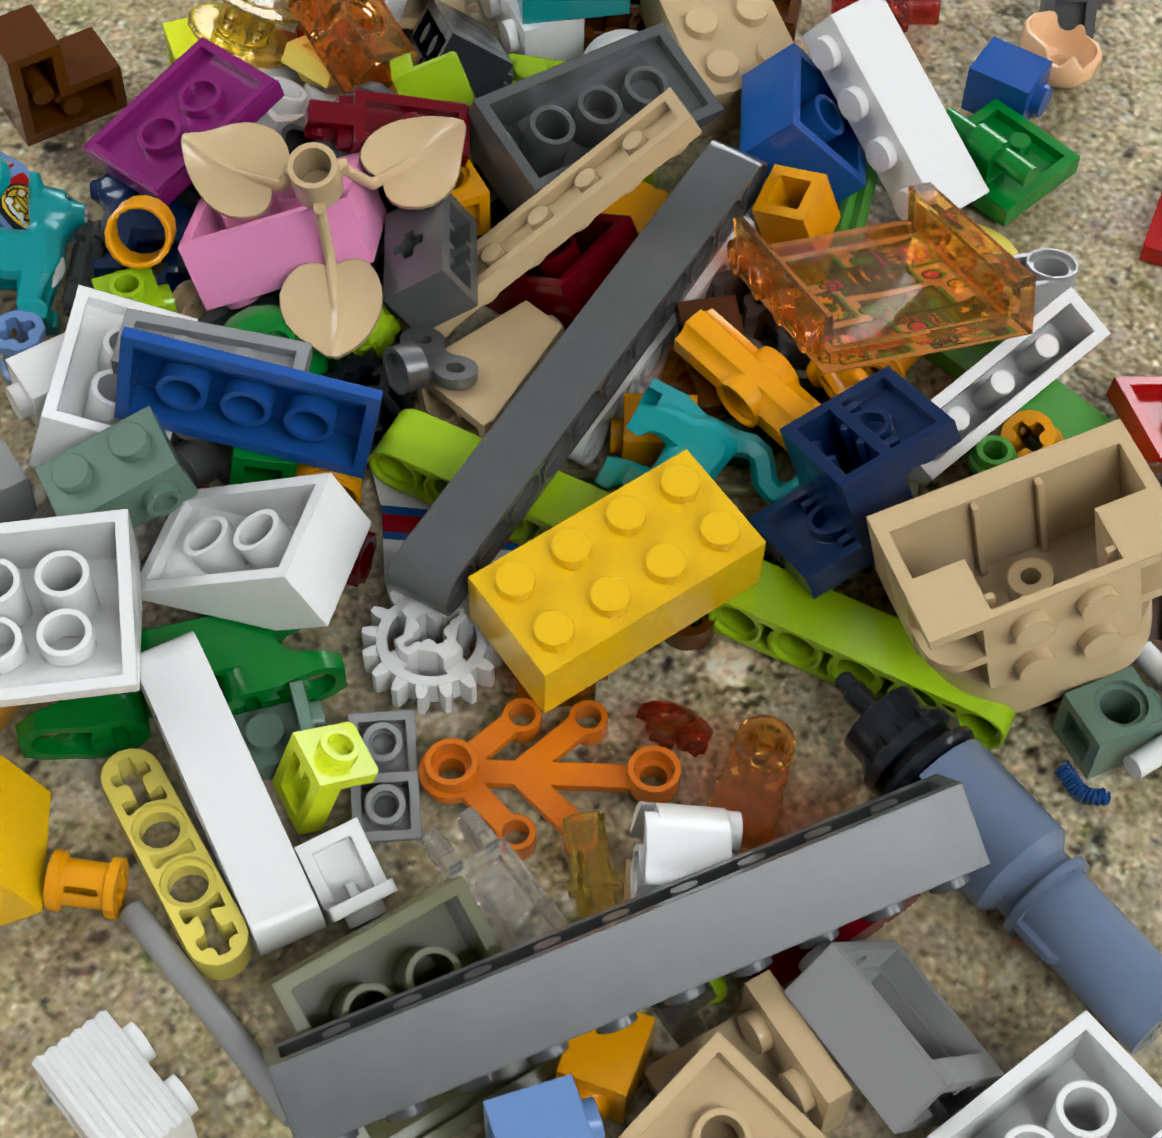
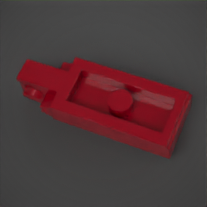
M355 89L353 95L338 96L336 102L310 99L304 116V137L329 143L335 142L336 149L350 150L349 153H356L361 151L365 141L373 132L391 122L422 116L452 117L464 120L466 125L461 167H465L470 157L469 105L466 103Z

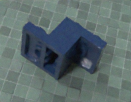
M886 366L779 429L801 487L747 518V520L766 541L765 549L815 599L875 563L866 516L913 499L905 474L920 465L930 462L938 454L961 441L956 422L896 371Z

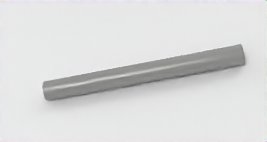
M136 900L127 905L120 914L121 921L281 1123L288 1127V1122L267 1071L262 1049L142 900Z

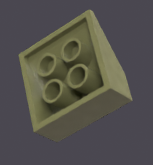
M463 876L444 879L261 983L260 987L289 1039L495 955L503 950ZM557 1056L540 1063H528L527 1059H523L499 1069V1078L481 1089L461 1093L458 1092L456 1087L430 1098L429 1107L412 1118L399 1122H389L385 1117L358 1128L359 1135L357 1138H451L484 1118L483 1101L543 1082L556 1074L561 1057Z

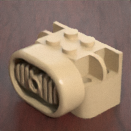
M1121 419L866 516L876 573L914 650L944 680L969 695L1001 703L1010 707L1015 713L1023 712L1063 697L1064 693L1127 668L1140 655L1149 639L1152 628V599L1162 595V487Z

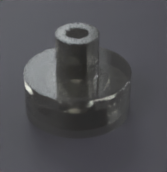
M710 982L704 984L705 992L691 1001L673 1006H667L662 1001L651 1006L666 1030L680 1047L687 1045L707 1031L697 1011L718 997Z

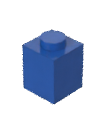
M994 36L969 67L961 108L974 114L997 98L1027 120L1033 115L1040 117L1046 110L1053 93V87L1047 84L1053 61Z

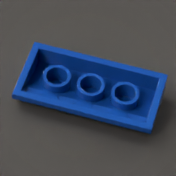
M124 326L120 337L114 418L123 420L150 406L158 416L164 430L363 479L375 434L383 391Z

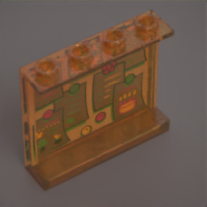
M931 182L909 186L908 219L773 244H768L742 215L734 217V239L729 240L727 244V257L732 273L739 275L750 288L753 297L764 304L773 315L776 324L783 326L795 340L799 351L806 353L823 374L1033 333L1036 277Z

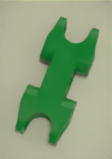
M202 614L203 618L141 631V652L193 631L205 653L232 715L291 702L289 683L302 680L308 702L322 701L347 687L345 667L340 653H333L328 650L293 651L281 645L287 636L301 629L275 631ZM325 674L324 676L317 679L306 680L316 675ZM140 688L137 692L60 700L42 710L28 714L22 721L15 724L18 743L24 758L38 760L98 759L112 756L121 750L138 748L145 744L150 738L151 733L149 718L154 717ZM47 734H59L53 737H40Z

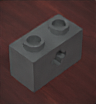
M451 193L433 207L422 210L398 208L385 215V235L382 245L384 256L382 291L383 302L392 315L401 317L411 328H434L478 306L477 221Z

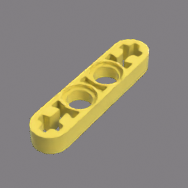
M129 748L118 751L108 758L103 765L100 779L107 803L186 956L202 976L209 980L222 981L235 977L245 969L252 953L248 928L241 912L157 758L152 753L143 749ZM135 774L138 780L143 781L149 802L140 808L131 788L128 785H124L123 779L128 775ZM159 822H170L180 829L179 836L175 842L167 847L152 848L145 845L142 841L145 831L153 824ZM198 875L209 883L208 890L197 901L190 903L179 902L170 895L174 883L184 876ZM211 916L221 938L225 941L229 940L230 951L222 955H218L214 948H209L205 929L201 923Z

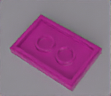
M201 37L93 136L82 149L88 160L141 195L158 198L168 206L192 183L182 153L181 137L184 133L208 131L233 123H256L285 95L279 81Z

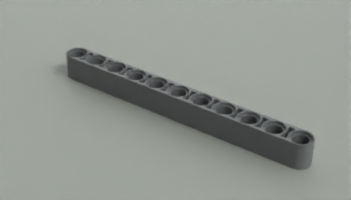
M712 140L706 146L403 542L388 572L387 583L389 587L447 616H450L458 609L469 594L468 577L491 564L673 315L676 302L684 300L752 207L767 175L768 164L766 161L717 140Z

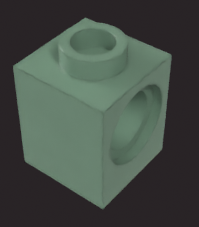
M1129 666L1064 693L1052 729L1086 780L1123 765V758L1162 734V699L1153 687L1145 685L1133 666ZM1107 717L1118 719L1123 724L1113 722L1109 720Z

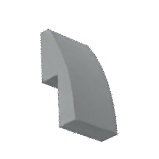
M415 709L348 714V722L356 726L379 769L374 782L350 787L352 819L358 818L369 843L422 840Z

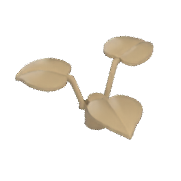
M422 116L403 119L382 126L368 137L360 154L363 167L373 177L349 166L346 158L341 157L337 159L334 152L322 143L309 142L302 144L290 154L288 146L278 132L258 123H233L208 131L184 133L181 137V145L185 166L195 189L206 204L222 216L238 220L258 218L264 215L270 208L274 191L286 192L291 185L298 201L305 207L314 210L325 265L307 263L292 271L281 288L280 309L286 325L301 341L312 343V348L324 357L339 359L356 350L370 336L379 320L383 306L382 285L378 274L369 262L354 258L336 263L327 208L334 205L342 195V177L345 176L370 190L383 186L387 199L399 208L422 210L433 207L442 199L448 197L459 178L466 125L464 120L457 118Z

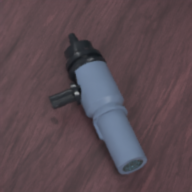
M844 671L839 674L834 681L835 687L843 694L845 702L860 717L846 735L844 744L862 763L866 788L875 797H880L934 774H940L962 782L990 864L970 872V881L960 887L959 890L979 911H999L1006 918L1002 927L1011 938L1020 936L1042 961L1047 963L1131 1055L1138 1053L1162 1035V954L1087 876L1090 866L1082 856L1071 859L1064 851L1065 831L995 756L978 739H975L973 731L968 726H959L958 718L949 709L927 705L910 686L896 688L879 699L863 681H858L851 672Z

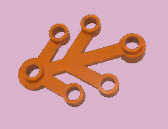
M515 698L505 705L502 715L470 741L446 738L434 743L422 756L418 767L419 782L423 791L430 798L440 803H464L495 834L497 851L502 857L510 861H522L533 854L536 849V826L529 817L522 814H512L489 788L514 789L564 837V851L566 855L574 862L587 864L596 861L604 851V828L598 820L583 816L557 790L631 793L637 801L667 803L677 794L681 779V763L678 757L668 748L659 745H649L638 749L630 757L628 764L558 762L579 744L591 746L600 743L605 738L608 730V713L602 704L594 700H583L574 704L566 720L517 759L492 760L511 741L528 743L535 740L541 733L542 711L532 699ZM519 715H526L533 719L530 724L524 726L516 725L511 720ZM590 717L597 720L599 724L593 728H584L577 722L582 718ZM448 770H457L463 773L462 777L456 779L441 777ZM648 777H657L665 784L649 786L642 783V781ZM520 831L526 834L528 838L522 843L513 844L506 841L504 837L510 832ZM585 833L593 836L596 841L589 846H580L574 843L572 839L578 834Z

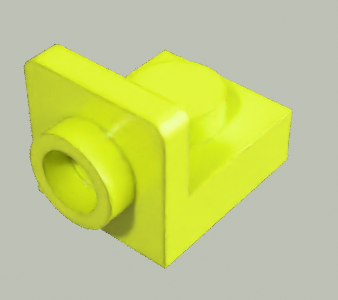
M343 722L293 732L271 783L297 834L302 835L323 829L341 789L374 782L379 769L356 726L351 722Z

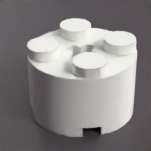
M639 801L633 814L629 838L642 839V844L637 843L634 848L633 858L626 859L624 901L732 857V853L738 854L743 833L741 812L727 811L725 808Z

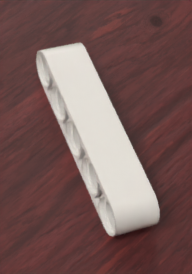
M191 631L141 652L140 688L260 957L326 928L315 895L195 633Z

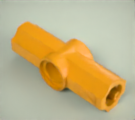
M713 308L708 311L701 309L685 322L680 334L674 339V350L716 387L717 395L729 414L748 428L758 425L786 451L787 449L779 429L821 405L800 386L796 371L781 353L769 346H763L758 349Z

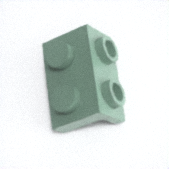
M150 406L141 409L35 467L56 516L128 509L133 529L155 517L172 513L180 507L182 502L198 493L194 481L182 467L158 416Z

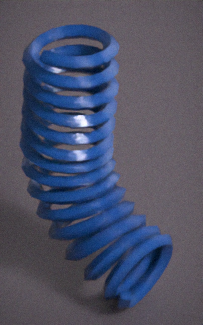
M1069 760L1061 761L1066 764L1058 767L1054 774L1057 775L1059 781H1062L1061 784L1064 785L1063 788H1066V792H1070L1069 796L1074 795L1073 800L1080 796L1079 803L1085 796L1084 805L1089 800L1090 806L1095 803L1097 807L1100 804L1105 806L1110 803V791L1106 792L1103 787L1098 790L1097 788L1088 787V785L1083 783L1080 776L1077 775L1072 764H1069Z

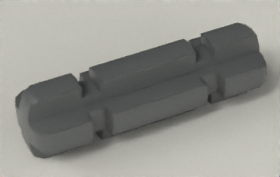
M100 219L94 222L88 220L85 225L76 231L75 240L78 242L73 245L66 281L69 283L64 287L61 300L63 306H65L64 313L68 317H70L78 285L93 288L91 279L95 278L94 259L105 257L103 254L107 252L101 232L102 220Z

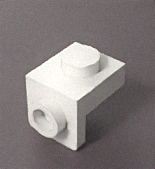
M357 817L293 848L327 925L344 918L351 930L388 911L382 898L398 891L393 878L386 879Z

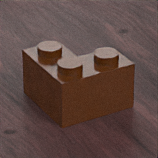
M32 4L0 16V105L27 146L111 114L128 105L120 65L92 27L57 40Z

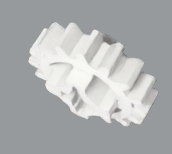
M396 590L389 592V610L378 606H373L370 610L372 626L363 627L361 632L365 673H372L373 689L376 693L391 688L393 706L399 708L410 698L416 700L418 714L425 715L429 709L430 702H439L443 711L448 714L453 712V698L461 696L468 703L474 704L477 702L476 684L490 688L495 684V667L502 666L503 660L469 617V594L450 616L444 615L411 597L405 598ZM400 632L401 636L394 640L396 635ZM394 640L395 649L390 652V646ZM475 641L474 652L466 661L463 657L470 653V643Z

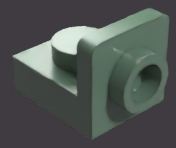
M302 680L289 683L291 702L233 715L262 781L273 779L293 732L327 726L321 701L308 702Z

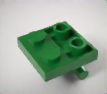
M997 98L968 119L952 107L946 109L948 116L990 191L971 202V204L1003 227L1077 171L1080 156Z

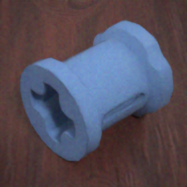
M13 310L0 316V353L3 355L0 362V370L3 380L9 385L12 384L5 359L42 343L46 336L43 320L34 312ZM12 328H15L19 343L17 342V340L12 338Z

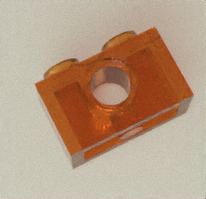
M290 0L286 4L342 94L350 93L368 81L382 83L389 89L393 85L389 60L411 52L414 61L419 58L384 0Z

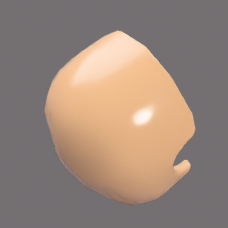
M1055 11L1031 14L1024 21L1019 47L1053 61L1047 84L1053 88L1068 89L1084 85L1098 71L1102 61L1099 43L1086 35L1082 24H1079L1072 30L1062 29L1058 24V16Z

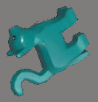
M0 156L1 199L11 183L10 168L2 156ZM31 172L29 175L27 198L30 227L28 230L0 227V290L17 291V310L36 313L43 320L46 335H60L62 322L59 315L52 310L53 301L66 273V244L74 233L88 222L87 205L74 200L65 190L45 186L41 175L38 172Z
M655 377L651 380L638 403L639 406L625 428L638 436L650 432L662 440L665 445L656 462L651 467L638 464L627 458L624 460L608 455L593 481L594 485L606 491L617 485L622 487L687 449L713 480L730 459L734 457L746 458L750 463L753 487L764 501L769 504H773L801 487L797 475L791 481L785 483L777 478L772 448L759 436L740 431L706 414L687 394Z

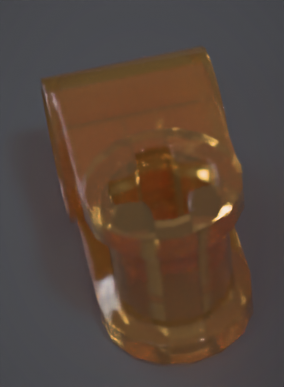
M761 714L753 716L740 725L723 773L718 776L708 803V807L725 808L727 811L741 812L743 819L741 846L748 849H753L772 841L785 795L783 793L789 777V768L795 752L796 739L792 729L785 721L771 715ZM757 755H765L767 756V760L757 758Z

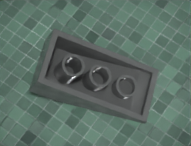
M661 22L474 99L468 114L470 155L511 214L669 87L680 98L700 128L720 117L724 108Z

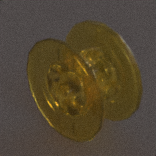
M222 0L223 3L210 2L198 4L189 11L188 26L197 39L204 37L253 67L271 69L285 65L281 63L286 44L289 42L286 35L275 26V23L287 25L303 21L310 13V3L308 0Z

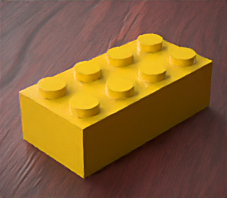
M686 449L468 577L469 617L545 714L757 584L760 580L766 541Z

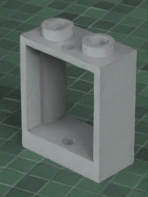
M861 939L853 942L831 941L829 943H821L807 953L800 961L798 969L801 971V974L783 991L894 1134L944 1124L1005 1075L896 940L865 941Z

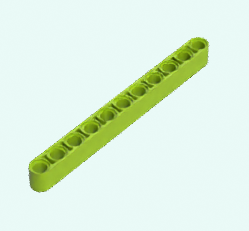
M404 409L398 414L370 454L368 464L373 474L385 485L432 506L483 438L423 411ZM558 471L508 540L522 546L610 493ZM763 560L760 580L757 584L708 613L709 620L714 621L716 617L714 632L835 685L834 681L839 674L849 671L858 681H863L879 699L896 688L910 686L927 705L949 709L958 718L959 726H968L973 731L975 739H978L989 750L999 748L1004 743L1017 715L1014 710L1006 705L969 695L943 679L922 656L917 655L900 619L832 589L813 599L786 569ZM698 619L694 623L699 625L700 620Z

